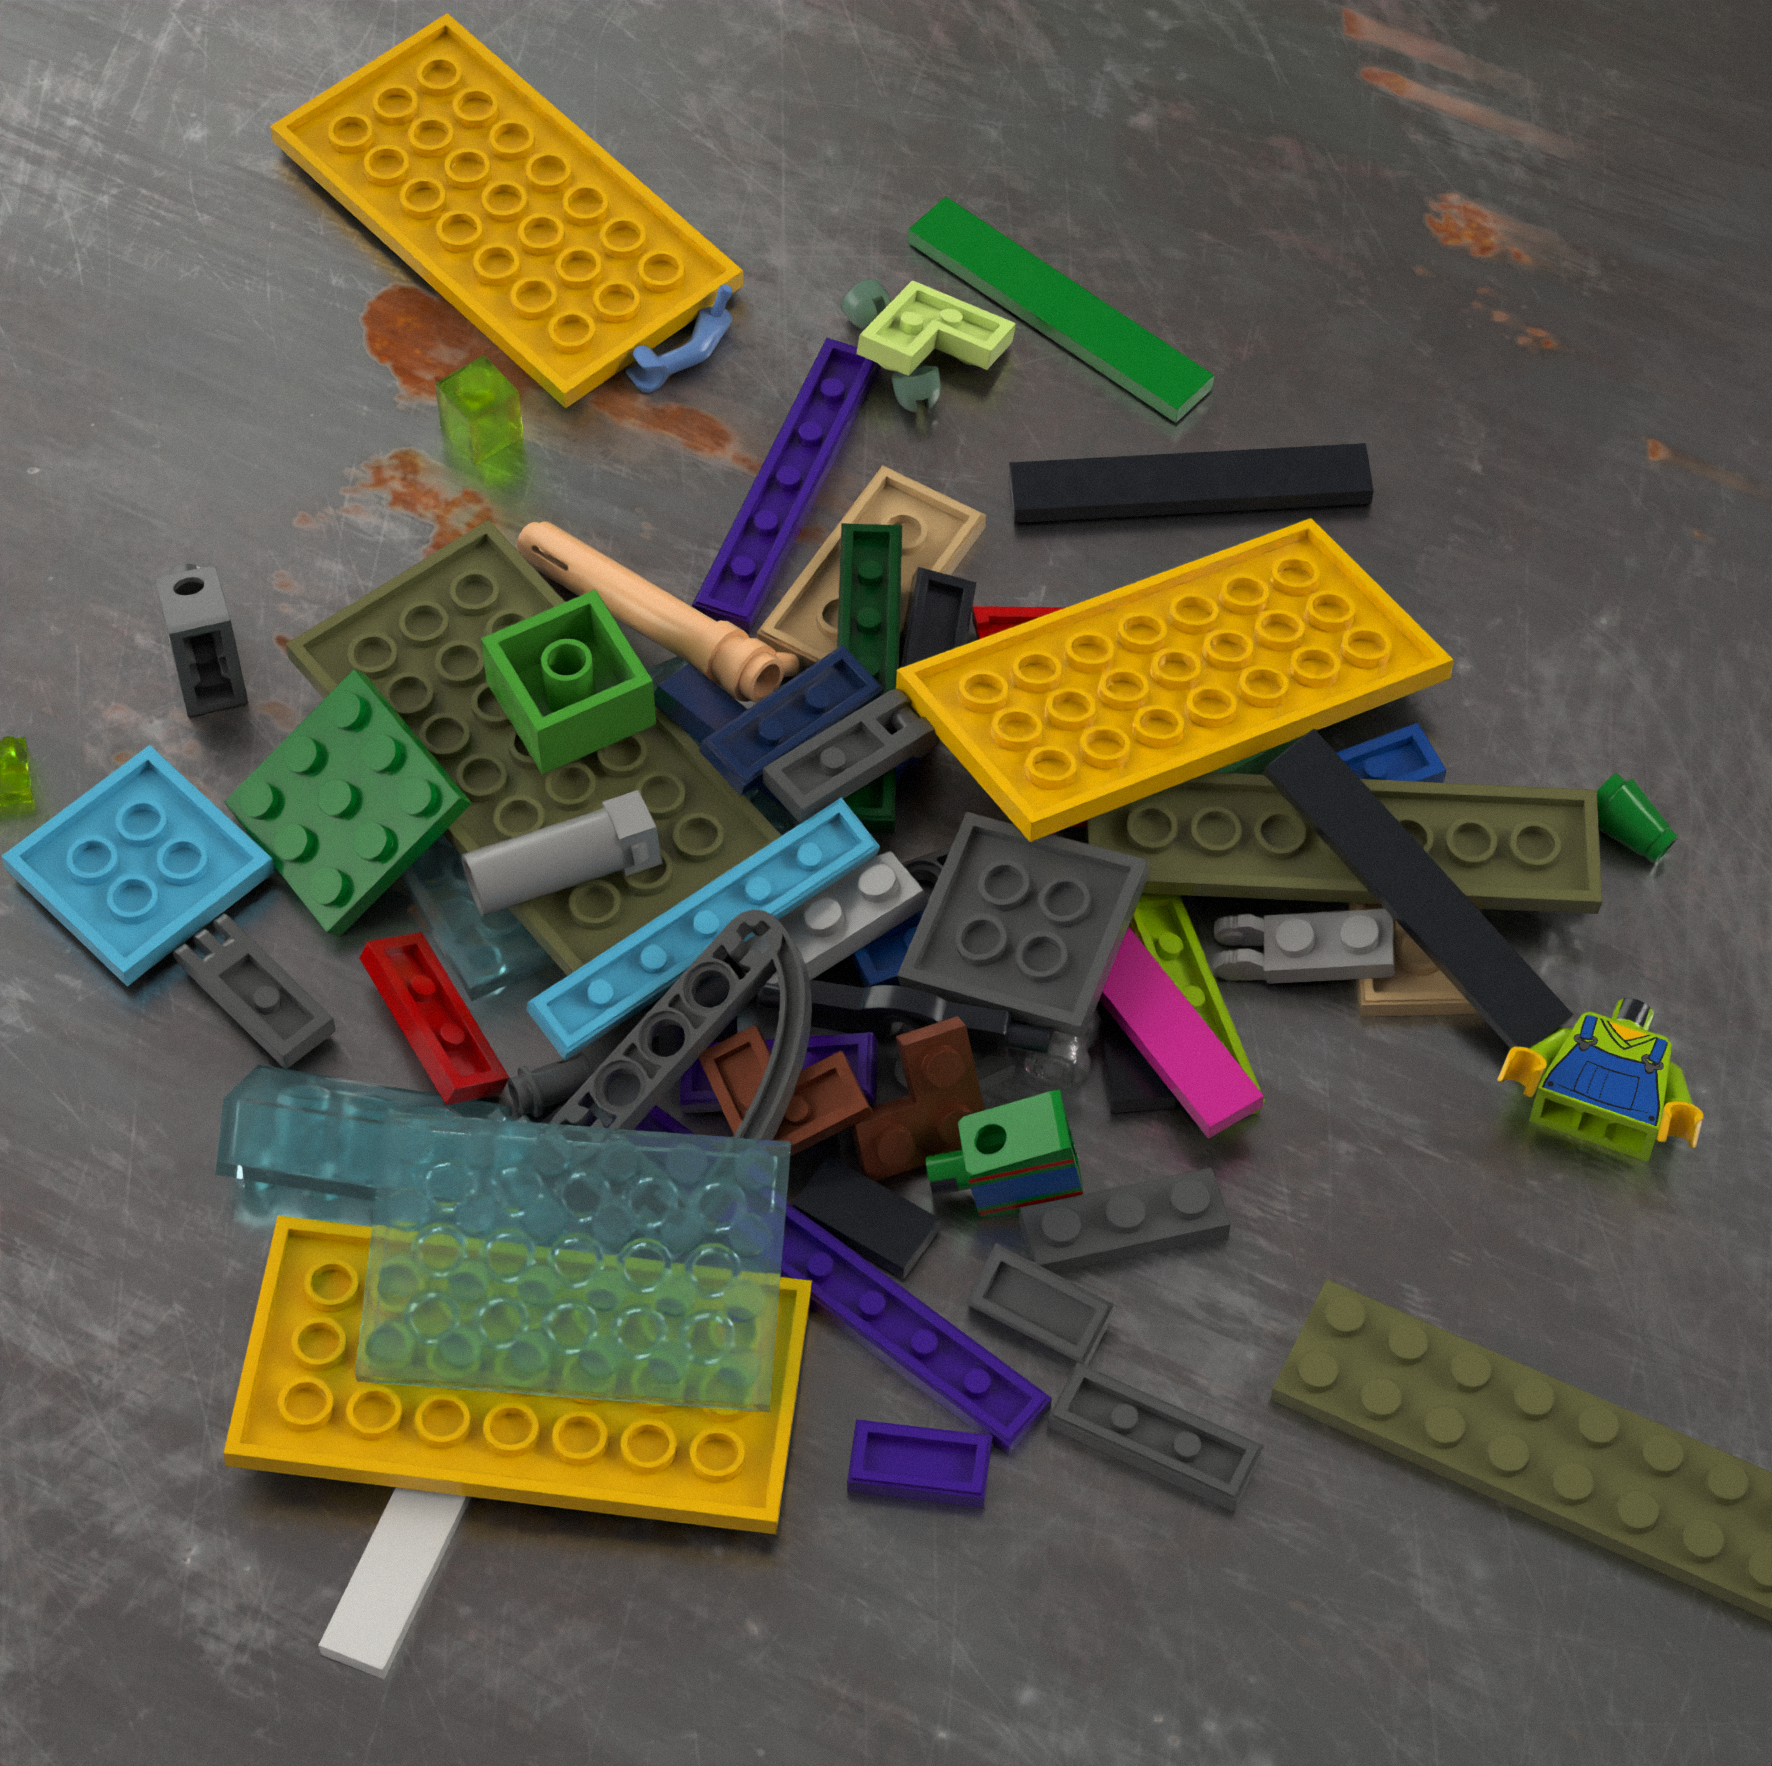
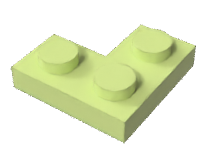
M912 280L860 334L856 354L878 363L887 370L898 371L907 376L919 366L934 348L955 356L965 364L976 365L988 370L1012 343L1016 323Z

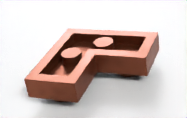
M958 1016L896 1036L909 1095L872 1107L873 1115L850 1126L861 1173L870 1179L878 1181L926 1165V1157L962 1150L958 1121L963 1116L985 1110L967 1028Z
M756 1024L713 1045L698 1057L734 1135L755 1097L771 1055L766 1040ZM842 1050L801 1070L784 1118L772 1142H770L759 1161L754 1174L873 1115V1111Z

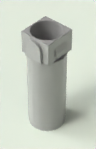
M639 790L603 801L602 809L462 854L464 872L479 913L485 916L621 870L627 876L662 864L657 827Z

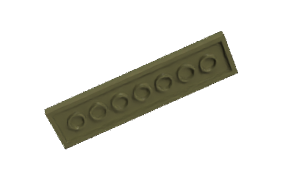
M1209 772L1087 820L1086 844L1148 860L1150 874L1142 893L1380 904L1263 774ZM1360 779L1477 909L1598 914L1602 904L1597 790Z
M1326 1279L1272 1388L1270 1400L1772 1622V1472Z

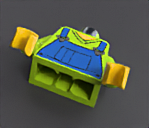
M1623 998L1618 1000L1611 1018L1594 1012H1585L1581 1014L1573 1028H1558L1544 1040L1530 1048H1511L1497 1078V1081L1504 1083L1505 1080H1514L1524 1085L1523 1094L1530 1098L1533 1097L1537 1089L1529 1121L1647 1162H1649L1656 1138L1658 1142L1666 1143L1668 1136L1680 1137L1689 1142V1148L1696 1149L1704 1117L1703 1112L1693 1104L1683 1070L1675 1063L1670 1062L1672 1042L1665 1036L1649 1031L1654 1012L1650 1006L1638 999Z

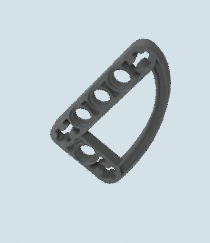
M749 910L735 917L559 1110L547 1127V1147L554 1158L651 1245L666 1255L679 1256L689 1253L697 1247L734 1202L757 1168L770 1142H772L794 1094L803 1067L812 1015L810 979L799 948L784 926L773 915L764 910ZM751 932L759 937L766 933L765 938L770 946L764 953L756 949L748 952L749 948L744 939ZM730 955L736 964L739 963L745 970L747 975L742 980L739 979L729 964L723 962L726 956ZM777 971L780 988L779 1020L767 1068L755 1097L735 1135L713 1169L690 1197L625 1139ZM712 976H721L727 979L730 989L724 1002L712 1008L697 1004L696 992L701 982ZM668 1025H678L683 1028L685 1041L682 1048L676 1054L661 1057L653 1053L652 1039L659 1029ZM624 1074L637 1076L641 1086L640 1092L633 1102L622 1107L614 1106L608 1102V1087L616 1077ZM594 1102L607 1117L614 1120L609 1127L589 1110ZM576 1128L582 1133L587 1131L586 1135L592 1143L585 1151L577 1147L570 1149L572 1144L566 1136L572 1129ZM626 1164L640 1167L643 1175L642 1183L634 1194L623 1198L616 1197L610 1193L609 1180L617 1168ZM660 1186L664 1187L662 1190L658 1191ZM654 1198L675 1215L683 1211L681 1219L686 1224V1227L680 1234L677 1235L675 1232L668 1230L660 1236L665 1226L646 1208L652 1203ZM640 1212L638 1217H634L636 1213Z

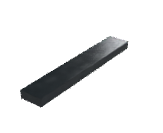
M1366 443L1009 462V484L1014 523L1372 504L1374 492Z
M1314 728L1266 766L1263 774L1510 1048H1530L1570 1021L1573 1013Z

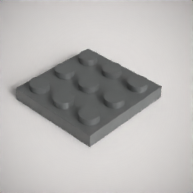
M966 812L897 974L900 986L925 991L953 1003L1008 1011L1011 1014V1019L1039 1027H1052L1053 1031L1084 1039L1149 877L1148 860L1052 834L1029 842L1014 824Z

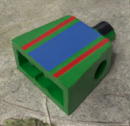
M1060 1089L963 1116L958 1121L962 1150L926 1157L927 1173L933 1196L971 1189L979 1215L987 1218L1019 1214L1022 1207L1084 1194L1077 1150Z

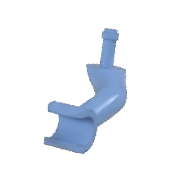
M726 284L718 288L713 306L699 310L692 336L689 342L680 348L659 356L647 345L635 348L633 357L640 365L634 368H627L625 373L642 392L651 393L665 383L669 375L702 363L709 358L732 321L731 314L725 309L728 299L731 298L732 288Z

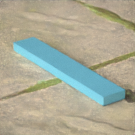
M841 797L528 1001L526 1010L563 1060L566 1061L663 997L722 930L740 913L749 910H764L779 920L876 856L880 846ZM752 932L748 934L744 942L755 936V934Z

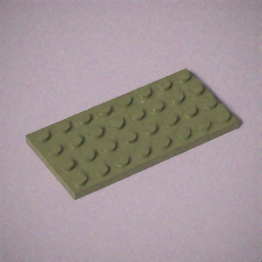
M487 520L285 645L289 660L324 699L353 669L367 675L471 801L472 804L443 833L461 855L602 809L603 801L639 790L657 827L662 864L627 876L621 870L508 908L568 976L782 835L744 794L740 797L699 752L700 747L685 730L656 707V725L543 775L541 774L486 682L481 638L565 603V601L491 521Z

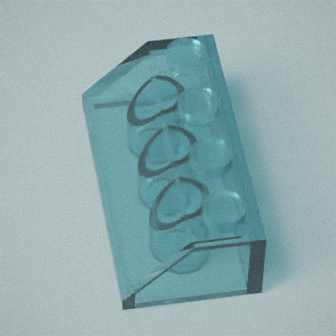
M257 1065L223 1098L215 1175L235 1178V1183L246 1189L268 1190L274 1188L275 1185L300 1189V1195L312 1200L332 1201L340 1196L363 1199L365 1200V1206L377 1211L395 1212L403 1210L405 1206L430 1211V1217L439 1221L450 1223L465 1222L469 1220V1217L477 1218L491 1198L511 1122L513 1106L477 1100L446 1106L440 1094Z

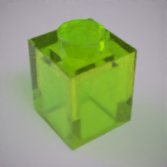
M485 355L435 383L440 427L474 465L523 437L519 391Z

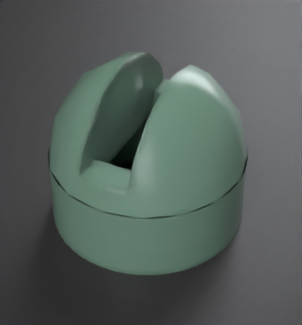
M867 279L848 291L842 300L841 310L852 324L865 330L892 300L878 280Z
M920 366L909 376L900 372L892 375L895 396L898 403L905 410L917 413V400L924 399L927 410L933 408L938 402L941 395L938 367Z

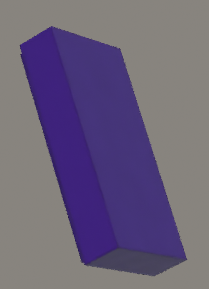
M856 1419L847 1479V1492L984 1508L992 1435Z

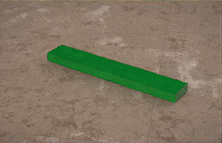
M945 196L908 229L909 244L1175 423L1213 389L1214 374Z

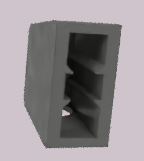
M182 564L173 568L168 575L156 580L155 584L187 716L192 717L248 704L232 623L217 569L212 566L200 568L193 564ZM200 642L213 643L217 656L208 663H197L193 646Z

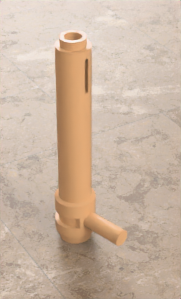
M551 522L529 523L519 534L517 550L536 571L578 596L596 589L614 618L692 664L714 683L722 685V689L741 702L753 701L758 703L779 688L783 677H793L799 670V660L795 654L776 652L771 646L761 640L749 638L744 630L729 621L720 620L717 622Z

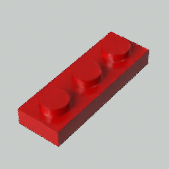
M417 932L367 941L359 959L446 1106L502 1094L510 1077L423 933Z

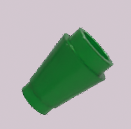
M1615 773L1597 790L1599 831L1640 856H1645L1651 863L1655 864L1679 838V835L1670 828L1671 826L1633 778L1626 781L1618 773Z

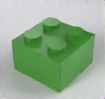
M596 589L481 638L486 682L542 775L656 725L653 680Z

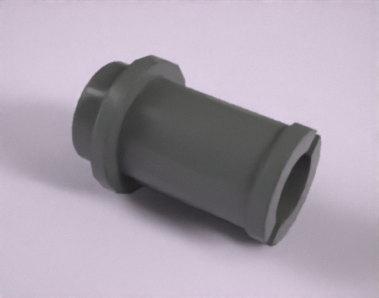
M580 1051L566 1061L562 1059L531 1071L526 1066L518 1068V1075L508 1078V1088L513 1104L521 1116L531 1112L534 1117H539L543 1114L544 1107L570 1099L593 1074V1070L586 1055Z

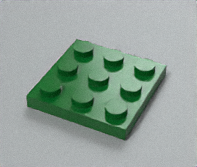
M355 669L224 801L257 845L272 858L276 869L325 931L337 937H340L472 804L367 675Z

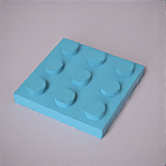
M150 745L1 856L5 870L126 986L134 982L275 872L272 858Z

